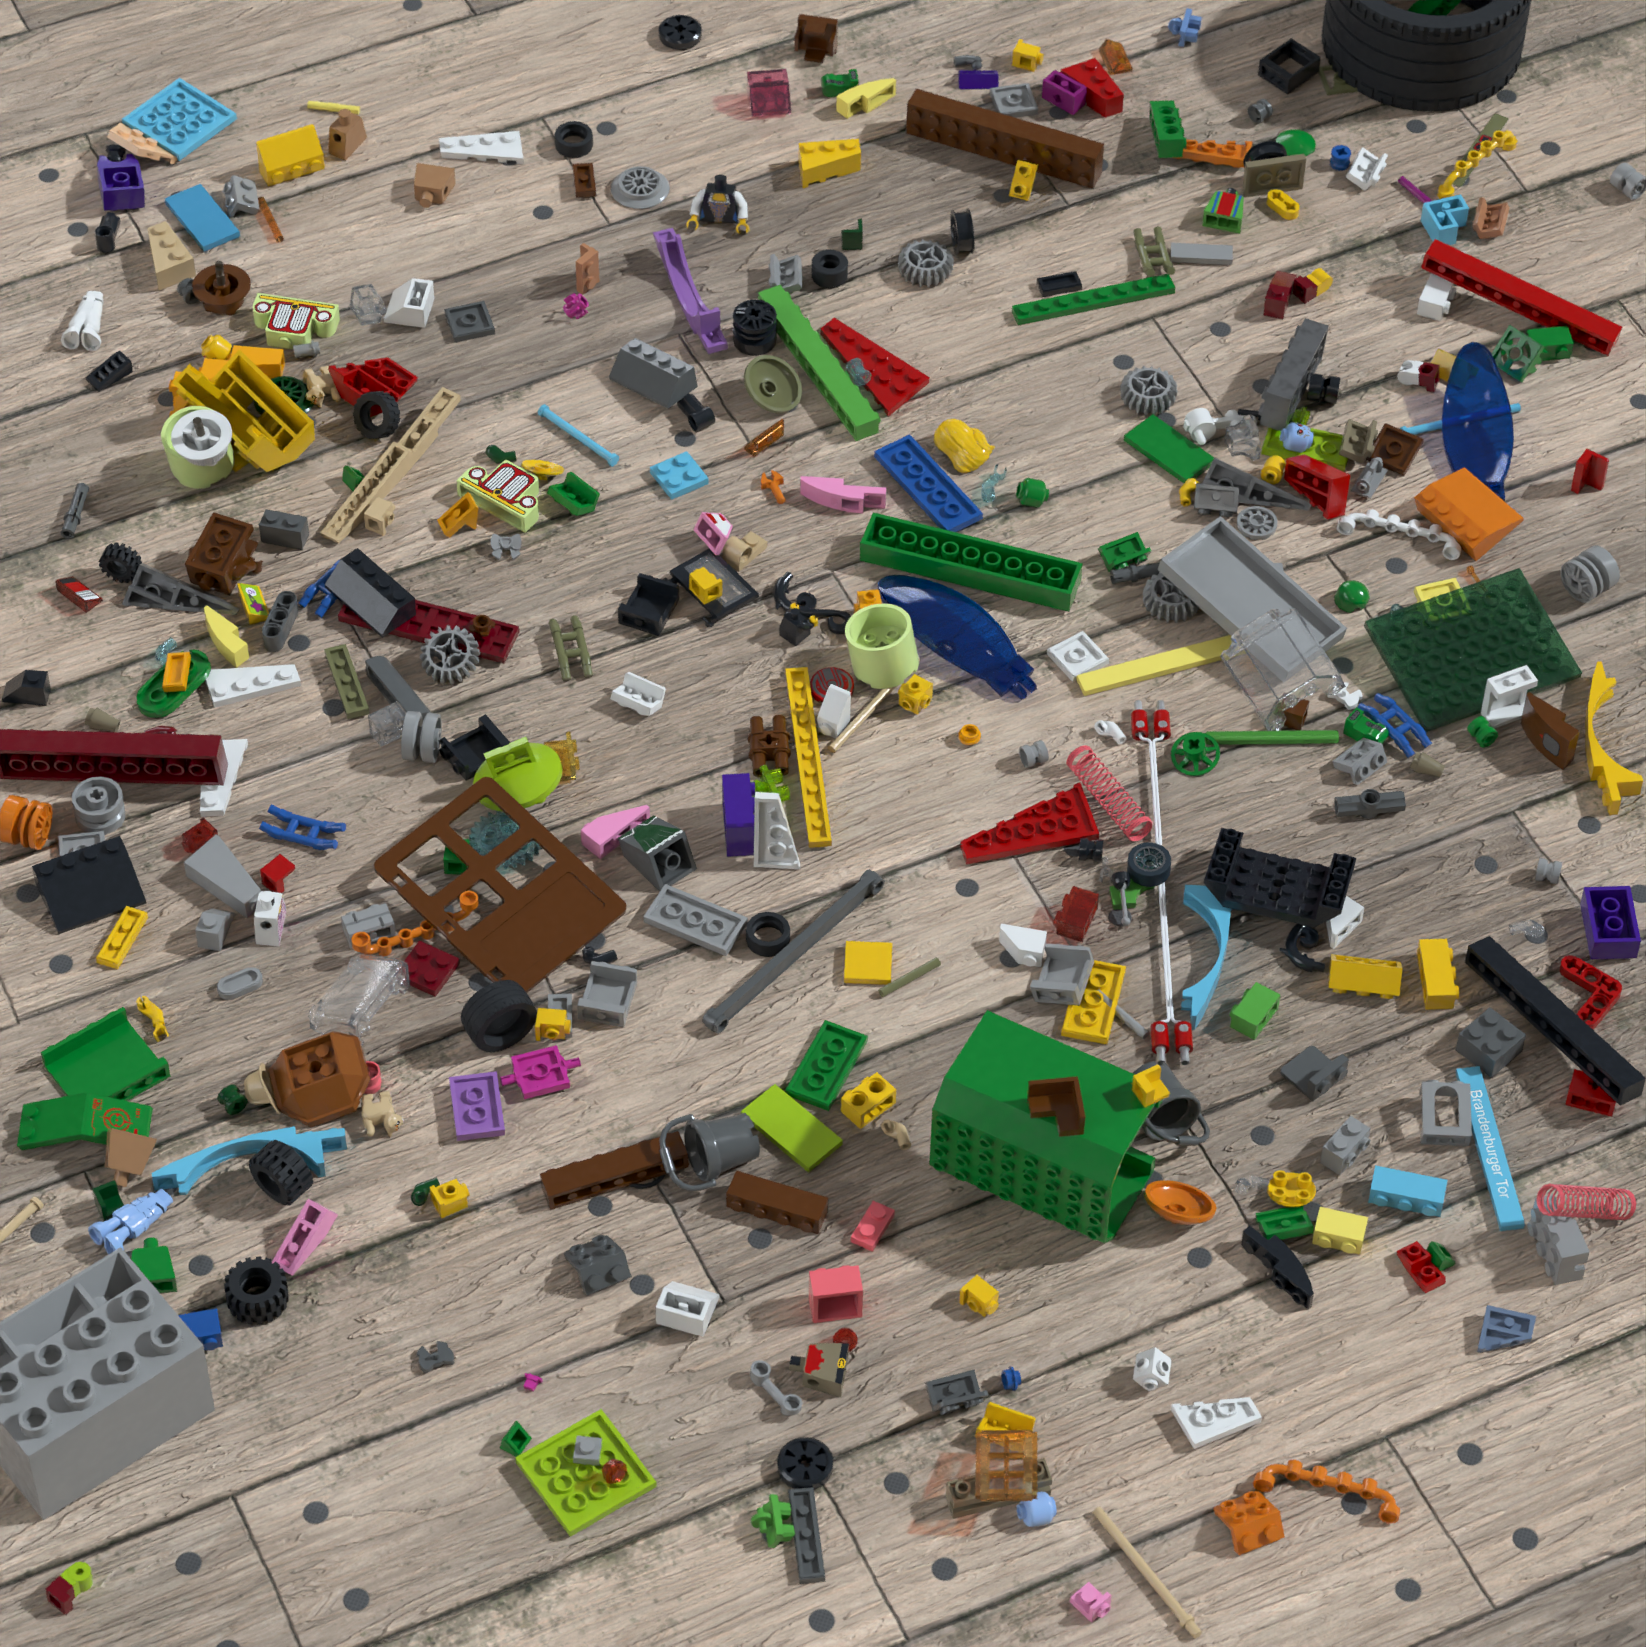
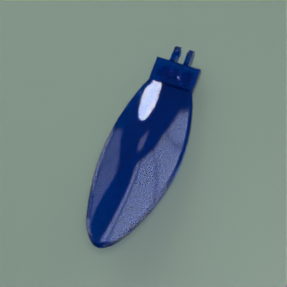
M1470 342L1464 345L1458 352L1445 391L1442 411L1444 451L1452 473L1465 467L1505 502L1504 482L1509 472L1514 442L1511 407L1504 382L1492 354L1484 345Z
M889 575L879 580L878 590L881 601L884 604H892L904 609L910 616L914 637L933 652L958 668L985 680L1001 697L1011 691L1019 699H1025L1027 692L1020 684L1031 693L1037 690V685L1029 677L1033 674L1034 668L1020 655H1017L1014 646L1001 626L976 602L952 588L918 577Z

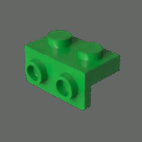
M573 472L567 473L564 483L549 486L547 492L557 503L562 504L571 514L576 516L594 512L600 496L598 491Z
M1138 532L1098 548L1108 572L1128 568V564L1134 562L1136 565L1143 563L1152 552L1150 547L1145 548Z

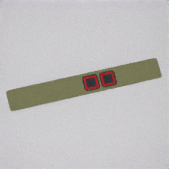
M1495 113L1462 160L1467 161L1469 151H1479L1482 141H1492L1493 133L1498 130L1501 131L1509 118ZM1474 168L1468 169L1465 177H1458L1453 182V185L1462 187Z

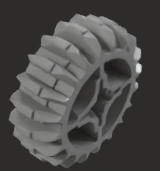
M922 239L921 242L914 240L913 244L907 243V247L902 248L898 256V268L901 277H904L906 282L911 281L912 285L919 284L920 287L927 285L929 288L931 284L937 286L939 282L944 283L945 279H949L953 270V255H951L950 249H947L946 245H940L939 241L934 243L931 239L929 241Z
M1144 365L1141 369L1135 367L1134 371H1129L1122 380L1120 386L1121 400H1124V405L1129 406L1130 410H1136L1137 414L1140 412H1144L1145 416L1147 413L1155 415L1156 412L1162 414L1164 410H1169L1174 405L1177 397V384L1173 379V375H1169L1168 371L1162 372L1160 367L1158 369H1154L1153 366L1146 368Z
M1159 572L1158 576L1152 575V578L1147 580L1146 586L1143 589V602L1146 611H1150L1151 616L1157 615L1158 620L1164 618L1167 623L1169 620H1174L1177 623L1179 619L1185 622L1187 617L1192 618L1194 613H1197L1199 610V606L1189 597L1188 599L1185 598V594L1161 572Z
M447 625L446 630L443 631L438 627L439 633L431 632V639L425 638L424 642L426 645L421 646V651L423 652L420 654V659L423 661L421 665L423 669H426L425 672L428 676L432 675L434 681L440 679L441 683L445 684L447 679H449L450 684L453 685L454 679H458L462 683V676L465 675L469 678L470 674L468 671H475L476 667L474 664H479L480 660L477 657L480 656V650L477 649L479 646L478 642L474 640L473 634H468L465 628L460 631V628L456 625L451 630V627ZM458 642L467 647V653H463L462 650L458 649ZM433 657H438L439 660H442L443 666L439 667L434 664Z

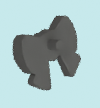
M437 1341L438 1352H433L431 1355L424 1346L420 1347L417 1351V1357H419V1366L422 1372L429 1373L433 1368L444 1364H454V1354L446 1342Z

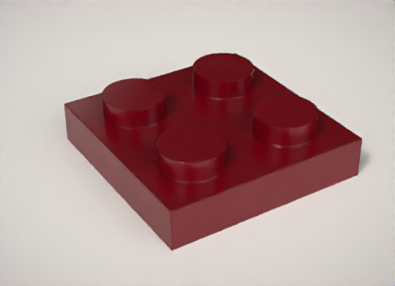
M419 940L395 972V979L436 997L460 965V959Z

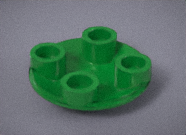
M1297 129L1286 130L1276 138V142L1285 147L1287 156L1299 154L1308 156L1315 152V139L1305 131Z

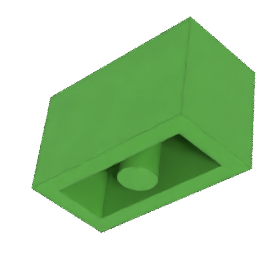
M1256 982L1251 989L1247 988L1239 1005L1235 1004L1229 1014L1231 1017L1230 1027L1255 1040L1278 1010L1280 994Z

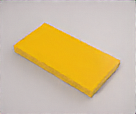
M1094 960L1080 1006L1068 1005L1061 1036L1108 1045L1116 1006L1118 1005L1126 973V966ZM1097 990L1102 991L1113 1001L1111 1007L1103 1001L1102 993Z

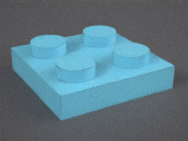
M687 451L650 467L651 475L671 500L709 484V478Z

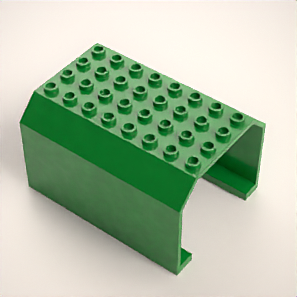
M987 1010L944 1076L933 1105L929 1165L937 1171L955 1176L960 1181L973 1184L982 1191L993 1193L1002 1200L1011 1201L1020 1205L1025 1210L1038 1213L1047 1220H1053L1070 1230H1076L1085 1234L1092 1240L1106 1243L1115 1238L1154 1172L1156 1157L1130 1147L1153 1107L1159 1108L1163 1100L1144 1107L1132 1091L1133 1075L1135 1074ZM1078 1076L1085 1112L1084 1134L1059 1137L1055 1116L1030 1118L1027 1101L1028 1082L1032 1080Z

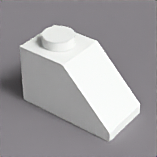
M833 684L829 686L818 714L817 731L835 739L843 732L850 722L851 692Z
M1348 896L1345 898L1341 914L1326 921L1329 944L1333 949L1362 922L1364 907Z
M1001 924L999 942L1015 961L1026 966L1041 967L1047 931Z

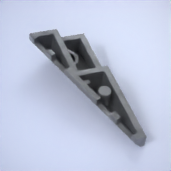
M1215 457L1202 483L1239 487V503L1308 511L1311 507L1310 502Z
M144 563L139 564L133 582L129 585L122 603L124 606L204 612V607L207 605L217 613L237 615L240 607Z

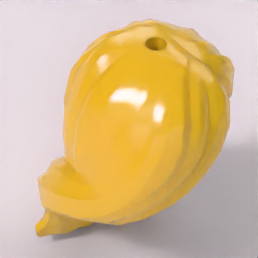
M957 419L943 421L934 433L936 447L950 458L954 468L961 473L977 470L988 460L995 448L994 445L988 444L983 432L977 428L969 427L966 423Z

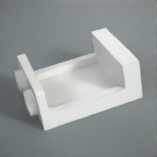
M1527 665L1487 679L1481 715L1488 720L1490 727L1497 728L1522 718L1527 690L1536 687L1538 683L1537 678Z

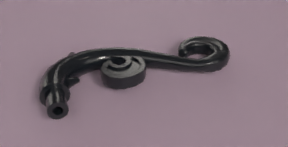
M786 572L783 577H779L774 585L773 595L776 610L781 607L787 611L792 604L785 594H789L787 588L793 578L790 572ZM803 592L797 596L796 604L799 605L800 614L805 617L839 616L845 622L843 624H836L833 621V617H829L827 622L828 628L834 634H845L846 624L851 617L849 613L840 610L815 609L817 601L811 593Z
M1296 924L1286 938V948H1280V951L1296 967L1304 971L1324 972L1326 963L1314 961L1315 959L1308 958L1307 954L1302 955L1296 945L1297 939L1303 936L1305 938H1300V944L1303 947H1316L1319 942L1318 931L1312 927Z

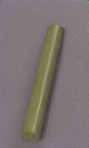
M935 957L880 988L878 990L881 997L889 995L940 966V960Z

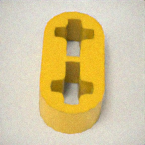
M1278 189L1268 192L1267 205L1286 220H1294L1298 217L1300 206L1295 200Z

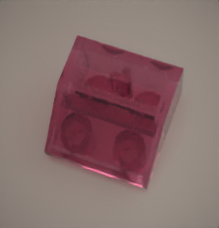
M786 69L747 72V94L752 117L791 114L789 80Z

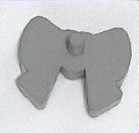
M515 534L512 537L492 535V556L500 560L503 549H510L512 560L520 556L519 550L521 549L522 542L519 534Z

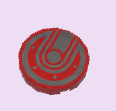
M823 668L817 671L810 681L811 695L818 702L819 700L821 702L824 701L831 684L851 692V695L854 692L852 676L840 668Z

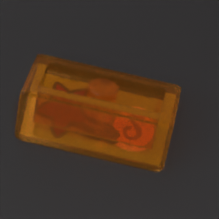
M1106 39L1100 46L1099 52L1108 73L1115 75L1132 72L1133 68L1122 43Z
M779 420L744 447V450L755 457L783 437L784 420Z

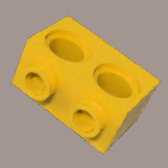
M876 1072L872 1076L864 1078L853 1090H848L841 1098V1112L859 1129H862L896 1103V1089Z

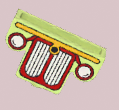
M257 293L253 303L254 323L258 328L265 329L268 346L294 350L293 345L310 343L314 333L322 338L331 337L336 332L340 321L338 304Z
M508 460L503 461L489 475H487V471L483 467L474 466L456 480L457 494L460 497L469 492L478 507L524 533L539 519L538 500L536 498L539 494L538 477Z

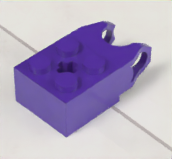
M127 153L125 160L121 162H112L106 156L100 155L97 163V173L104 211L145 208L144 184L140 165L133 154Z

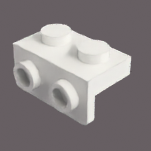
M1362 147L1353 161L1346 178L1364 191L1370 185L1375 186L1380 179L1378 174L1387 165L1385 160L1388 155L1384 153L1380 158H1377Z
M627 672L623 684L612 691L611 700L618 702L620 706L632 708L641 715L650 716L662 708L666 689L631 672Z

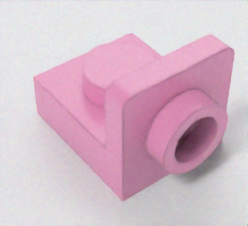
M1088 1582L1070 1597V1603L1092 1623L1098 1617L1103 1618L1110 1611L1112 1595L1108 1592L1104 1595L1101 1594Z

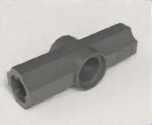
M1367 789L1361 795L1334 798L1335 814L1338 817L1361 815L1363 818L1373 819L1379 813L1405 811L1406 808L1405 795L1402 791L1379 793L1377 790Z

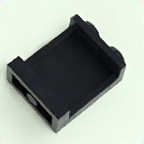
M639 573L637 576V586L626 604L621 603L618 608V624L659 636L680 600L679 585L651 575Z
M486 714L478 718V728L451 742L445 737L440 739L441 748L439 751L445 761L448 760L452 764L454 772L457 775L460 774L465 781L473 778L478 768L486 760L484 753L511 743Z

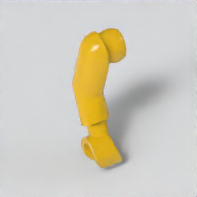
M142 996L143 1001L138 997L136 1000L137 1009L152 1020L153 1027L155 1028L153 1032L155 1040L159 1042L158 1037L161 1034H166L169 1037L162 1010L152 1003L148 997Z

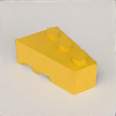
M859 139L798 143V162L802 187H809V183L816 181L820 183L825 182L826 178L835 175L838 178L861 171Z

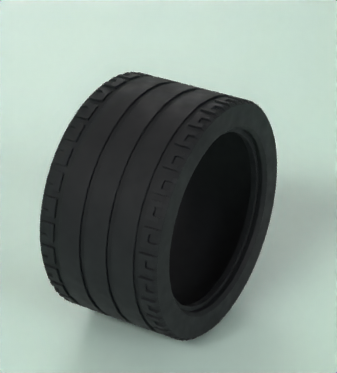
M1326 0L1321 36L1323 51L1328 59V63L1333 65L1332 69L1336 73L1338 72V76L1346 84L1354 87V89L1357 87L1359 93L1375 101L1413 111L1436 112L1460 109L1490 98V96L1502 90L1509 83V80L1514 77L1522 57L1531 0H1462L1460 3L1469 6L1475 11L1451 16L1418 14L1397 8L1383 0Z

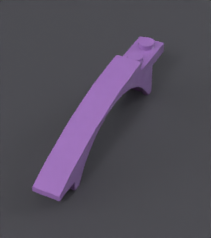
M673 228L653 232L670 282L694 334H698L708 354L727 350L728 343L721 331L720 310L718 307L709 310L700 298L689 271L680 235H676Z

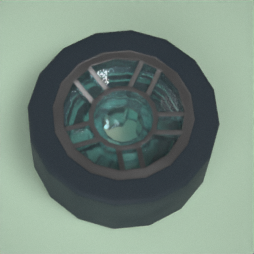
M1146 842L1138 844L1129 852L1127 872L1130 873V878L1135 883L1141 886L1153 887L1164 883L1170 876L1171 856L1164 846Z

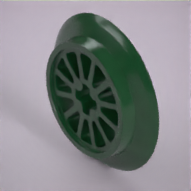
M280 376L271 379L306 414L312 409L314 404L306 399L307 385L302 380L290 376ZM253 400L256 410L259 414H262L265 410Z

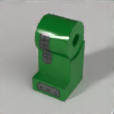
M849 69V74H825L821 78L822 92L826 97H837L846 90L859 85L857 69Z
M1356 707L1345 720L1343 734L1357 742L1362 738H1366L1383 744L1389 737L1386 727L1363 716L1364 711Z

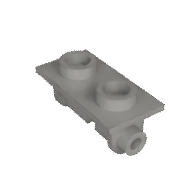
M1375 457L1370 463H1367L1351 492L1371 499L1387 473V469L1383 468V461L1380 457Z

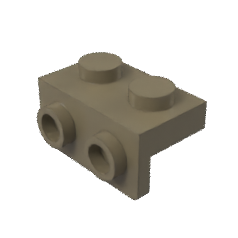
M1349 419L1345 425L1339 455L1363 464L1367 457L1370 458L1375 449V446L1372 444L1378 434V430H1376L1377 421L1373 420L1368 427Z

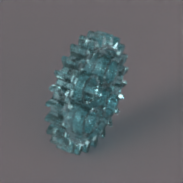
M496 811L495 815L488 812V818L481 816L480 822L475 821L474 828L470 829V846L480 855L484 856L520 827L505 813H501V811ZM531 841L501 865L504 866V869H507L508 865L511 864L514 868H517V863L525 866V860L533 861V855L539 856V850L543 848L535 841Z

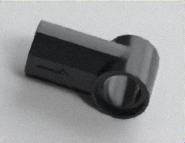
M107 212L106 215L102 216L99 227L95 229L96 245L100 252L109 253L115 249V238L121 223L120 217L116 216L115 213Z
M688 393L677 402V406L687 416L688 422L695 432L715 424V415L709 406L704 407L693 394Z

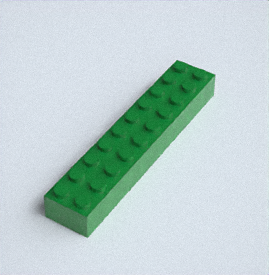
M874 512L860 542V561L1067 612L1071 609L1081 583L1083 563Z

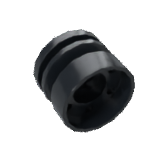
M752 299L738 304L734 309L733 343L740 352L746 355L758 356L770 352L775 347L777 340V313L770 303Z

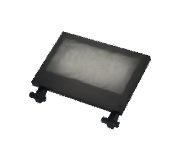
M710 548L671 569V579H663L675 584L679 583L712 615L709 618L706 616L702 618L707 627H713L719 619L759 597V593L719 555H715ZM702 567H705L709 573H713L716 579L720 578L723 581L722 596L705 605L689 589V574Z

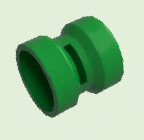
M1484 716L1475 718L1467 727L1469 734L1472 737H1476V742L1482 748L1490 746L1498 737V732L1494 727L1489 726V722Z

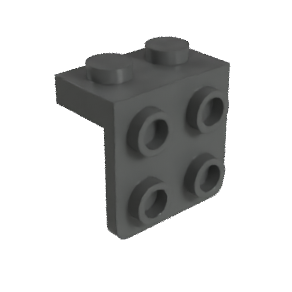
M1309 1046L1284 1065L1280 1073L1313 1102L1322 1094H1325L1337 1082L1344 1079L1348 1073L1349 1059L1341 1054L1331 1061L1315 1046Z
M608 1235L596 1236L592 1241L574 1245L564 1252L565 1259L577 1270L583 1292L586 1295L631 1277L624 1250Z
M975 1370L925 1382L932 1411H940L941 1415L960 1409L959 1405L964 1404L965 1409L983 1403V1398L989 1395L987 1390L980 1392Z

